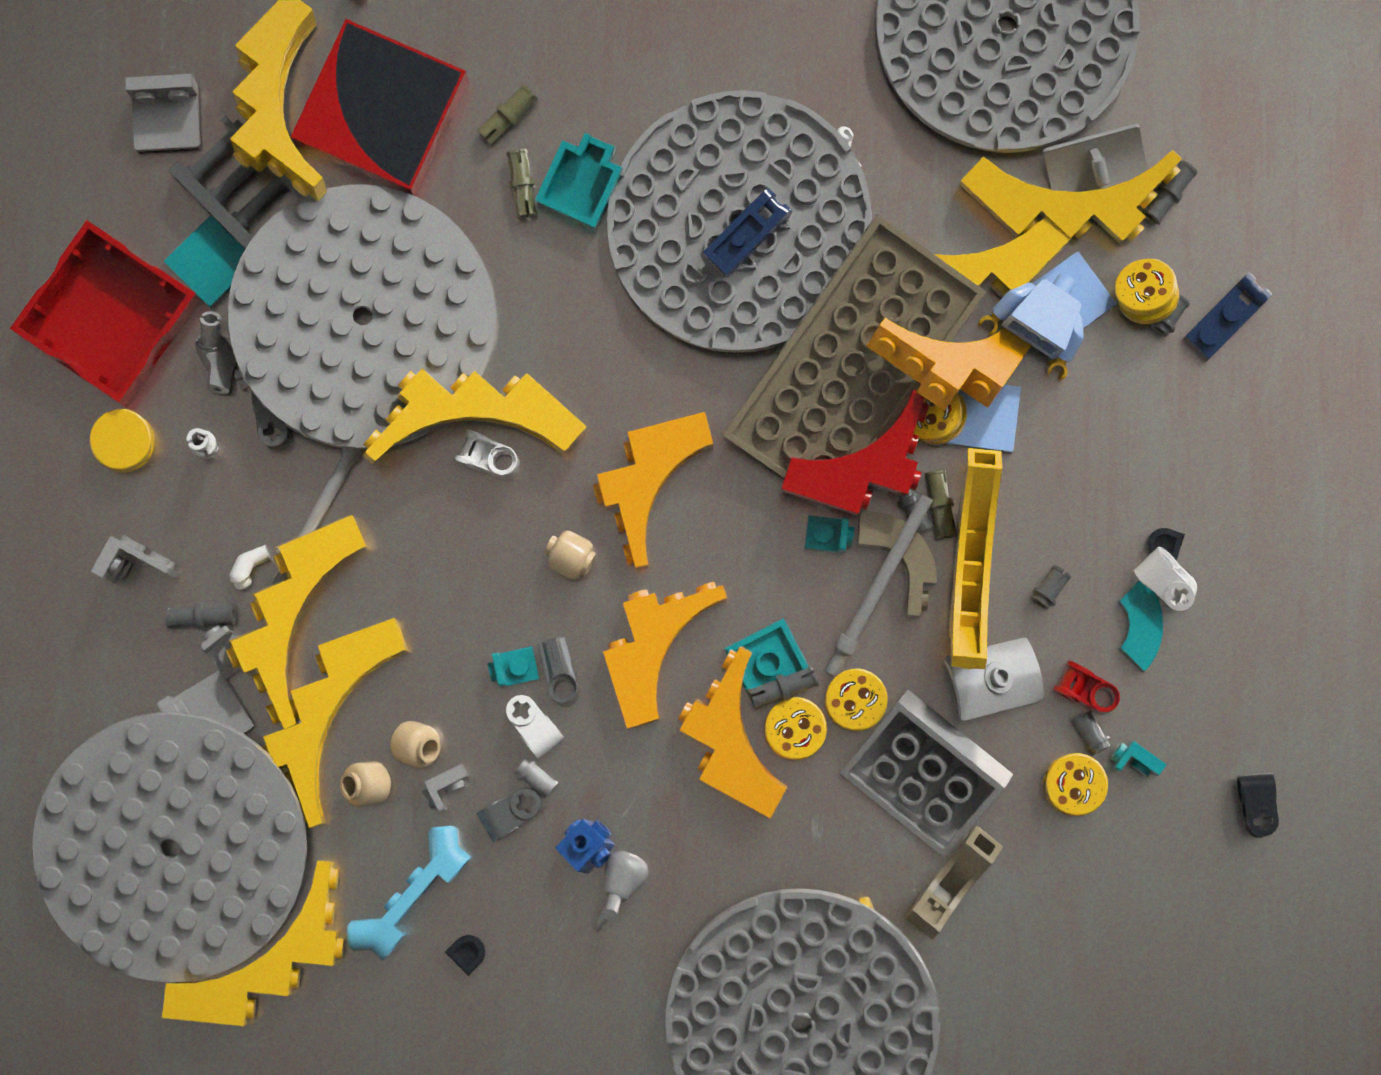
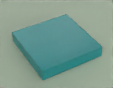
M210 215L164 262L212 309L230 291L235 270L245 248Z
M784 618L724 648L727 656L730 650L737 652L740 646L753 652L742 681L749 699L748 689L776 680L775 676L780 674L785 677L809 667Z

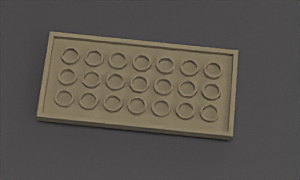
M876 214L727 425L722 435L783 478L786 476L792 457L806 460H827L850 455L864 449L890 429L907 405L913 389L917 390L921 385L866 347L884 318L920 336L951 342L986 291L879 214ZM823 505V506H825L827 509H829L830 511H832V509H833L832 507Z

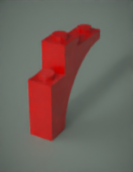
M913 389L903 413L895 424L883 436L864 449L850 455L827 460H806L792 457L781 491L858 516L860 509L867 510L873 493V491L867 490L868 484L903 496H907L910 489L916 491L922 472L916 470L918 462L907 459L906 455L907 453L914 454L919 435L913 433L917 421L924 423L930 404L924 402L925 397Z

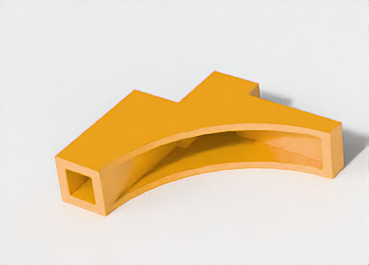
M884 318L866 347L919 382L921 386L917 393L945 411L960 389L988 408L1031 345L1004 327L996 334L983 340L953 343L920 336Z
M705 412L627 432L629 441L623 442L627 460H634L635 464L597 474L599 483L593 484L597 503L604 502L606 510L619 507L620 512L614 513L618 531H626L629 543L622 545L627 565L634 563L636 571L649 568L645 542L646 528L652 505L660 489L667 479L686 461L695 455L713 448V440Z
M715 582L707 583L696 587L697 593L684 597L683 592L663 598L665 604L662 605L658 604L655 593L648 595L647 590L628 595L629 601L624 602L623 606L635 641L628 643L627 638L609 643V650L603 651L628 730L660 720L656 702L657 682L667 650L680 631L692 619L712 606L727 601L723 585L716 587Z
M740 646L737 652L730 650L722 665V668L727 670L722 681L720 682L715 679L706 694V697L711 700L709 705L699 699H696L693 705L687 702L678 720L683 723L680 728L681 732L715 749L713 754L707 751L697 769L703 773L699 780L771 818L787 789V785L773 776L762 764L746 735L741 715V687L747 664L753 652Z

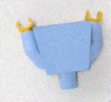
M1058 274L1053 284L1046 279H1042L1036 285L1026 283L1008 291L992 308L993 313L991 315L981 317L978 327L984 320L993 321L994 329L987 334L990 336L997 331L999 320H1004L1001 326L1052 358L1046 364V373L1048 375L1054 366H1062V370L1057 377L1058 380H1062L1068 373L1066 363L1072 361L1084 339L1083 320L1079 314L1081 303L1069 295L1075 286V281L1065 274Z

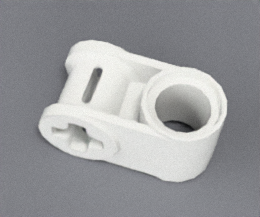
M466 429L464 433L466 440L460 454L455 455V462L504 480L512 479L518 474L521 464L513 449L478 432ZM502 455H509L513 460L510 468L503 471L496 468L497 459Z
M1157 547L1134 569L1139 580L1150 590L1154 591L1173 610L1184 611L1194 603L1197 593L1196 581L1162 547ZM1185 588L1187 590L1186 595L1182 593L1177 596L1175 594L1176 589L1180 591Z
M517 695L508 702L506 714L509 721L520 733V737L537 759L541 758L565 739L548 716L544 715L528 696ZM519 702L521 705L529 704L530 708L527 710L529 717L524 720L521 716L513 717L512 714L515 712L513 705Z

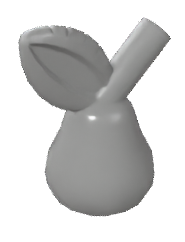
M619 851L611 854L610 858L606 861L605 893L608 896V900L594 927L596 932L602 930L608 920H615L620 903L627 901L645 883L648 876V866L636 855Z

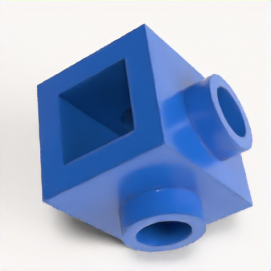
M582 819L581 821L573 822L564 833L566 837L555 849L577 872L589 874L594 867L602 866L610 858L611 853L609 851L615 844L610 840L611 832L604 824L598 820L593 822Z

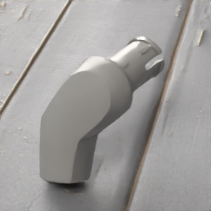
M208 311L203 313L199 319L201 335L195 341L196 352L208 370V391L217 394H227L236 361L227 340L221 335V316L216 312Z

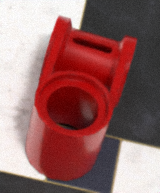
M1070 660L1066 664L1068 669L1060 684L1055 685L1052 689L1065 699L1080 704L1100 715L1113 711L1120 701V693L1117 687L1096 676L1089 669ZM1075 676H1077V680L1071 689L1070 685L1072 684ZM1098 690H1107L1111 694L1112 703L1109 707H1101L1096 703L1095 693Z

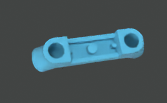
M454 826L430 828L427 832L430 863L424 870L420 866L416 868L406 880L410 886L402 895L396 892L384 906L388 912L383 918L353 920L347 925L349 948L353 951L371 950L382 961L393 951L406 935L396 926L438 876L442 877L447 883H451L471 859V856L459 847L458 830Z

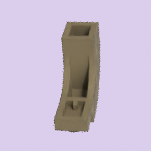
M860 511L857 547L881 549L890 552L906 522L885 513ZM916 531L900 560L907 574L905 618H919L921 611H927L929 592L923 591V586H935L937 584V573L933 555L925 540Z
M976 826L928 883L912 905L906 919L933 940L963 897L993 864L1003 846L980 827Z

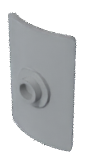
M1138 124L1047 147L1043 150L1051 190L1083 192L1105 189L1129 181L1148 170Z
M1027 638L987 646L985 670H968L961 667L951 666V655L946 656L944 659L955 688L959 718L962 721L1038 703L1044 699L1040 667Z

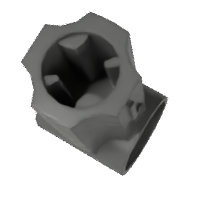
M553 638L537 644L548 686V693L552 701L560 706L574 704L579 696V686L576 681L566 638ZM563 681L573 685L572 693L566 698H560L555 695L556 685Z

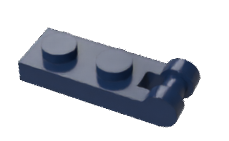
M770 188L765 189L703 251L704 256L727 278L793 212L787 204L782 205L775 199L776 194ZM765 208L772 213L767 220L759 214Z
M1250 272L1183 338L1206 361L1273 295L1267 288L1263 290L1254 281L1256 278ZM1244 290L1254 299L1249 305L1238 297Z

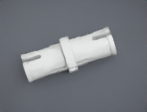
M196 428L187 434L186 440L189 442L188 445L195 455L206 459L217 455L219 446H217L214 435L209 431Z

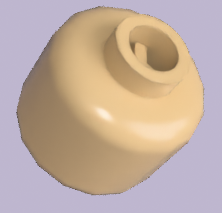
M568 530L561 533L559 538L552 536L544 551V554L549 556L548 567L552 571L571 580L577 579L580 575L585 577L596 557V553L592 551L593 545L589 540Z
M406 721L395 729L391 737V753L400 763L414 768H425L431 765L440 753V737L437 731L428 725L416 721Z
M379 762L355 763L346 768L340 780V789L347 801L356 807L381 804L390 793L391 777L387 769Z

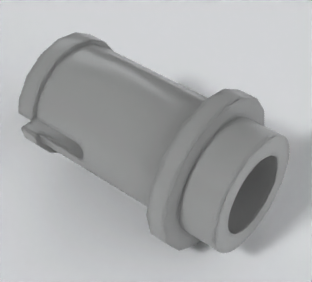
M526 757L514 771L519 776L517 780H524L545 799L558 781L551 778L534 764L536 762L535 759L531 761Z

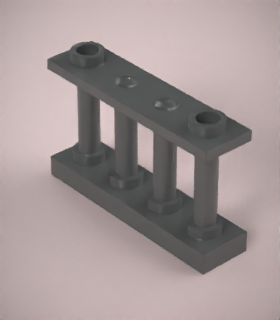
M225 115L221 121L229 132L193 166L189 164L184 168L177 161L168 171L246 249L253 238L245 230L249 226L247 222L279 191L285 187L296 200L304 196L293 187L292 182L285 175L279 177L266 166L265 168L275 178L238 213L234 211L230 214L223 207L226 203L224 199L256 169L251 165L246 168L241 164L216 189L211 188L209 191L200 184L203 180L201 176L233 147L230 138L243 126L238 119L233 123Z

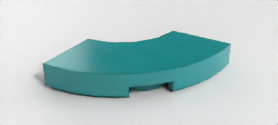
M1139 580L1118 601L1126 612L1128 621L1127 636L1119 649L1142 672H1145L1159 651L1164 623L1161 605L1155 592Z

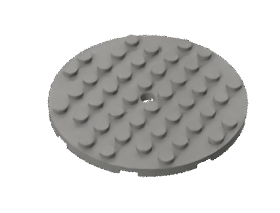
M878 0L876 14V37L882 65L892 87L907 108L924 124L944 137L968 147L993 152H1024L1052 146L1074 136L1093 123L1111 105L1126 82L1135 59L1140 32L1138 0ZM1004 16H1010L1016 21L1017 27L1011 31H1002L998 21Z
M748 90L725 91L693 99L691 103L676 109L672 113H666L637 139L620 166L623 168V171L609 199L607 235L613 263L622 284L640 310L656 325L678 339L701 348L732 353L754 352L784 345L872 221V207L864 172L845 139L823 117L796 101L767 95L766 92ZM770 188L776 194L775 199L782 205L787 204L793 212L727 278L704 256L703 251L730 225L733 215L742 213L765 189ZM767 208L759 213L765 220L772 215Z
M344 185L327 188V193L319 201L311 195L299 198L277 212L258 230L243 252L233 276L228 302V329L232 351L242 377L255 397L275 417L284 422L290 429L320 443L339 448L364 449L366 448L363 445L364 442L376 429L382 434L390 425L385 419L398 404L403 409L406 407L397 398L398 394L402 391L397 385L410 371L416 375L421 369L425 370L452 395L454 391L450 387L462 373L469 377L475 370L482 377L494 342L496 324L495 302L489 276L481 257L468 237L448 216L431 204L403 191L375 185ZM363 307L367 308L372 315L371 322L367 325L357 324L353 319L355 310ZM441 424L413 433L393 446L419 438Z
M177 712L151 713L125 719L102 729L76 748L60 765L51 778L37 810L33 828V864L42 898L50 914L61 930L84 953L99 963L131 977L158 982H186L217 975L239 965L265 946L277 933L287 919L303 882L307 854V836L303 813L290 781L285 778L279 767L273 762V758L255 741L242 732L207 717L177 714ZM166 839L176 841L179 846V853L175 856H165L161 849V842Z
M784 889L760 894L733 905L708 923L694 938L679 962L669 988L665 1028L667 1044H669L676 1075H931L939 1047L940 1016L936 991L922 958L912 943L887 918L854 899L836 893L812 889ZM796 1016L810 1018L812 1028L806 1032L797 1031L793 1026V1020Z

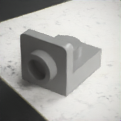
M218 625L202 637L205 641L199 647L210 657L224 677L229 680L240 671L239 667L233 669L225 651L230 649L228 641L236 638L237 635L230 627L224 626L220 628Z
M463 764L424 782L427 789L422 792L430 809L437 807L439 813L447 810L439 791L444 789L446 794H449L464 786L462 779L468 777V774Z

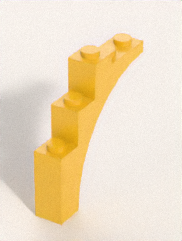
M278 0L235 45L239 57L238 63L249 75L233 91L237 104L236 110L242 117L248 120L230 138L235 151L233 156L244 167L248 168L251 165L258 172H261L268 166L277 176L282 177L285 175L292 181L293 187L303 196L309 194L319 201L327 193L323 177L303 159L292 143L286 129L283 112L284 91L291 64L302 43L317 24L313 9L301 0Z
M1172 150L1152 168L1129 181L1105 189L1071 192L1050 190L1027 184L1003 172L983 156L962 178L959 185L1016 238L1022 232L1025 234L1040 221L1036 217L1040 214L1043 218L1047 216L1070 238L1075 235L1078 239L1092 226L1088 221L1091 217L1120 244L1125 238L1131 242L1144 229L1140 222L1146 216L1136 207L1140 205L1144 209L1158 195L1153 189L1161 181L1167 185L1179 173L1180 169L1176 165L1182 158Z
M1046 216L1028 232L1005 245L980 253L934 255L980 288L989 279L992 282L991 288L1003 298L1008 291L1023 284L1031 283L1062 252L1071 238Z
M421 369L416 375L410 371L397 385L402 389L397 398L406 407L403 409L398 404L385 420L390 425L382 434L377 429L363 444L368 449L362 456L373 464L390 447L413 433L438 424L464 420L493 422L516 428L538 438L558 454H561L587 426L527 373L521 379L514 376L502 389L506 393L504 397L475 370L469 377L462 373L450 387L454 391L452 395L425 370Z
M968 448L958 510V538L953 564V592L949 612V638H951V666L968 670H985L987 663L989 584L995 519L1002 474L1001 451Z
M353 515L343 517L275 547L277 554L273 556L274 562L280 574L286 573L288 578L251 594L254 601L249 603L253 615L257 622L263 620L265 625L229 640L230 649L225 650L233 669L239 667L243 673L255 669L257 674L252 675L255 687L259 694L265 692L270 705L265 706L266 712L272 724L278 723L282 729L296 724L288 699L285 675L287 645L294 620L307 595L322 576L343 558L366 546Z
M395 618L318 645L320 654L315 655L321 673H327L328 678L292 690L293 699L289 700L294 718H300L301 723L263 737L265 745L261 747L273 758V762L279 769L288 766L289 772L285 773V777L290 781L293 790L297 791L304 822L308 823L309 828L326 824L320 800L319 768L323 744L333 718L346 697L366 676L384 663L408 652L398 621Z
M317 861L312 887L300 914L287 933L266 954L245 968L221 978L202 982L166 983L162 1018L245 1026L248 1025L249 1019H254L256 999L251 998L252 992L290 996L293 994V989L299 988L301 969L296 968V962L329 966L337 965V959H343L345 939L340 938V931L327 929L328 923L333 924L335 916V903H330L331 889L337 890L339 869H334L335 862Z

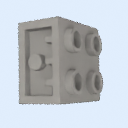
M192 74L125 77L126 92L132 98L134 149L137 152L192 149L201 146L198 83Z
M122 535L120 540L110 536L91 569V572L115 583L118 578L123 579L131 565L128 559L133 555L176 579L180 575L179 572L173 570L176 563L154 551L149 556L145 555L144 551L147 547L125 535Z
M216 671L176 697L167 696L157 702L162 713L177 712V714L207 717L222 722L243 734L254 727V723L228 680L220 671Z

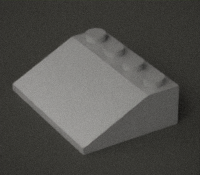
M908 689L840 772L842 776L944 859L1005 789L1013 775Z

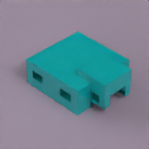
M584 133L578 147L562 140L535 201L597 230L608 207L610 196H612L623 171L622 167L611 162L617 150L616 147L598 140L587 133Z

